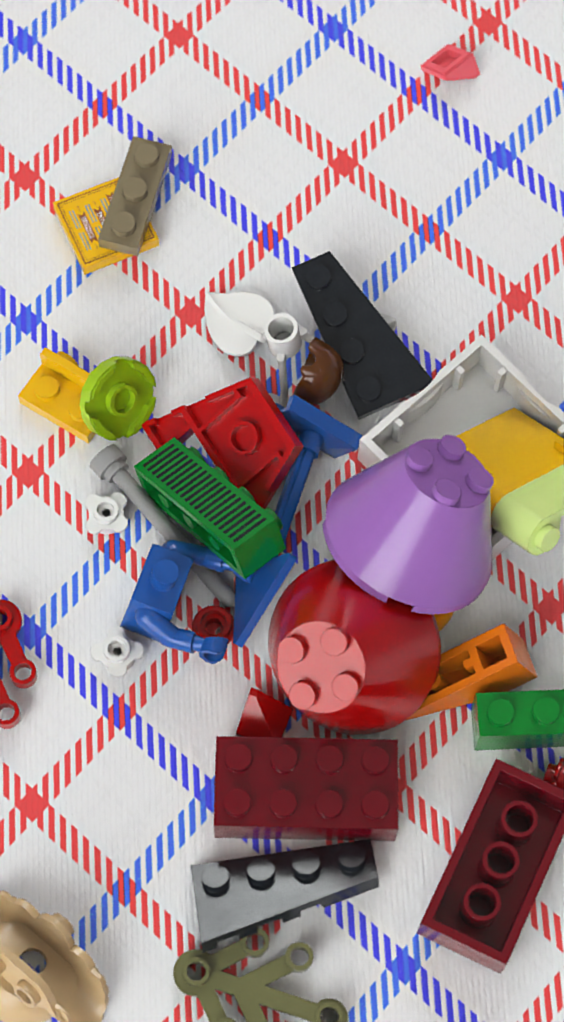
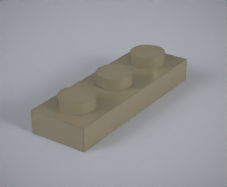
M133 136L98 237L99 247L139 256L172 157V145Z

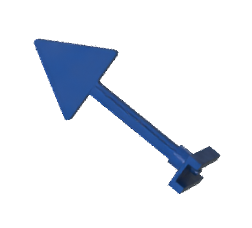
M296 395L290 396L286 408L275 403L304 446L289 470L275 510L283 524V529L280 532L284 543L313 460L318 458L320 450L333 458H337L358 450L359 439L362 437V434ZM291 553L275 556L255 571L250 584L236 576L234 644L239 647L244 646L296 562V556Z

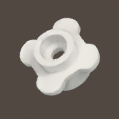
M114 492L111 496L99 497L97 494L87 496L84 501L85 508L89 513V519L85 523L87 531L94 535L99 533L109 535L125 531L128 527V520L124 517L123 509L127 504L126 497L120 492ZM104 510L110 511V515L103 516L102 512Z
M120 626L111 627L108 630V636L101 644H95L91 648L92 659L96 662H102L103 666L109 670L110 675L116 678L126 675L127 670L133 666L135 660L141 659L144 654L143 645L140 642H133L126 636L125 629ZM114 649H121V654L115 655L113 653Z

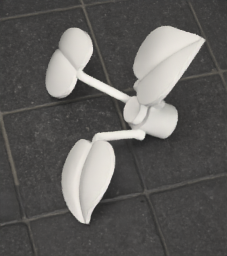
M207 292L204 312L206 325L212 341L224 353L239 357L252 353L258 341L267 343L270 352L277 357L280 381V396L269 393L275 403L286 408L290 398L288 397L286 359L293 357L299 352L302 340L310 344L314 337L308 333L307 328H298L297 321L291 315L286 313L274 315L272 305L261 295L252 292ZM380 313L395 332L397 327L396 319Z

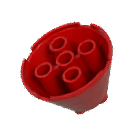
M334 559L323 562L308 569L292 581L274 608L268 634L269 657L274 675L280 688L292 705L314 723L326 729L349 735H368L386 731L413 715L421 707V704L436 682L441 661V640L434 614L411 612L412 605L389 597L385 603L355 584Z

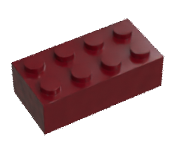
M216 736L215 838L355 841L371 839V841H395L398 832V740Z
M495 759L421 920L417 934L501 974L508 963L564 836V790L499 759Z

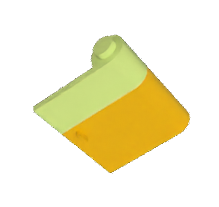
M515 407L457 435L456 437L465 443L466 450L473 454L481 462L485 470L493 476L494 483L490 489L491 527L532 555L537 556L552 550L559 541L561 516L564 515V438Z

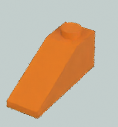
M503 623L442 653L435 684L421 704V707L406 720L473 703L476 693L508 692L537 678L524 639Z

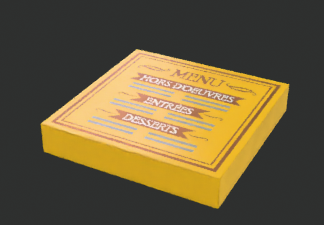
M119 177L53 202L54 211L84 275L134 256L99 247L98 237ZM151 222L149 223L140 253L159 246V238Z

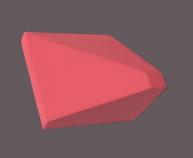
M447 44L421 65L422 71L445 81L474 79L480 75L474 54Z

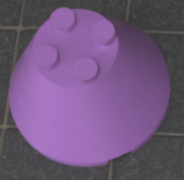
M445 435L441 439L417 441L348 478L334 490L326 504V519L323 522V533L329 551L339 567L355 584L385 603L389 597L412 605L411 612L420 614H444L460 610L480 596L491 576L492 530L490 489L494 483L493 476L485 470L484 466L473 454L466 450L465 443L456 436Z

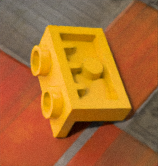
M44 348L40 353L42 364L18 395L19 402L89 444L96 433L90 431L82 420L79 404L82 388L90 373L78 367V363L65 352L58 351L56 354L48 348Z

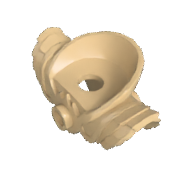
M0 891V1021L45 1022L54 1017L60 1022H101L109 1003L108 985H106L105 978L99 973L92 958L85 950L74 944L72 937L74 929L71 923L59 913H54L53 915L42 913L40 915L31 903L22 898L17 899L7 891ZM27 951H36L44 957L46 967L42 972L37 973L20 956Z

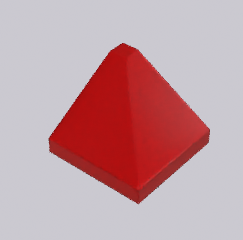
M251 687L236 736L283 737L293 708Z

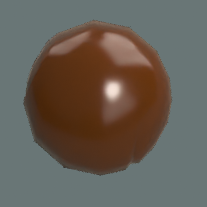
M317 337L308 346L309 355L305 365L300 368L303 377L293 395L298 396L313 406L323 403L336 392L344 374V364L341 356L331 346Z

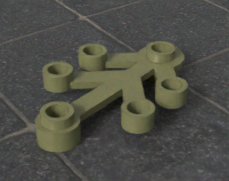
M258 927V933L252 935H259L263 938L264 946L260 950L254 951L248 948L246 942L250 936H247L212 955L208 952L202 953L201 949L186 951L177 959L174 965L173 977L176 986L184 994L198 997L209 1022H236L232 1018L226 1017L215 990L235 997L246 1022H268L260 1005L309 1022H322L320 1018L321 1013L326 1009H332L338 1014L337 1022H348L347 1010L338 1000L327 998L315 1003L267 987V985L293 972L302 973L311 967L313 951L306 943H293L288 947L285 955L241 977L223 972V970L248 956L259 958L266 954L269 948V937L263 929ZM298 949L305 951L308 955V961L304 965H295L290 958L292 952ZM199 964L206 971L204 977L196 981L190 979L187 975L188 969L192 965Z

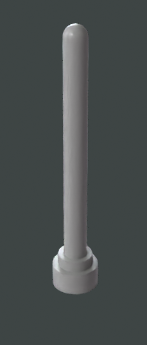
M115 444L105 447L92 459L90 468L101 480L106 479L109 483L115 482L166 541L177 540L191 543L127 471L129 466L125 463L127 457ZM192 564V571L222 605L233 607L235 605V592L215 570Z

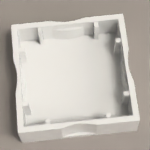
M480 335L445 365L424 390L414 397L403 401L359 439L357 459L366 468H369L417 441L441 439L445 435L457 436L513 407L564 438V412L538 394L530 385L525 375L483 335ZM491 527L493 561L513 542Z

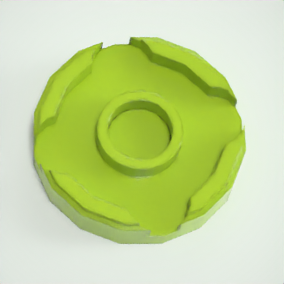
M114 356L101 362L89 374L82 388L79 405L82 420L90 431L109 441H116V438L123 436L129 438L142 428L141 425L149 420L156 402V397L153 396V386L156 387L155 377L148 366L128 356Z

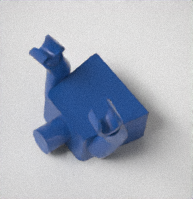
M169 540L162 546L152 544L120 627L158 641L172 649L191 654L198 651L201 659L210 664L220 662L228 646L229 640L227 638H203L197 636L194 631L176 627L170 620L192 564L218 572L232 571L238 578L249 584L254 573L244 579L203 545L177 540Z

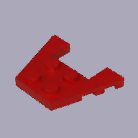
M253 377L205 396V399L189 406L183 405L173 409L170 414L163 417L147 420L141 425L156 449L172 438H176L183 444L195 433L215 466L220 467L234 486L237 488L245 487L251 493L256 503L263 509L270 503L304 447L259 378Z

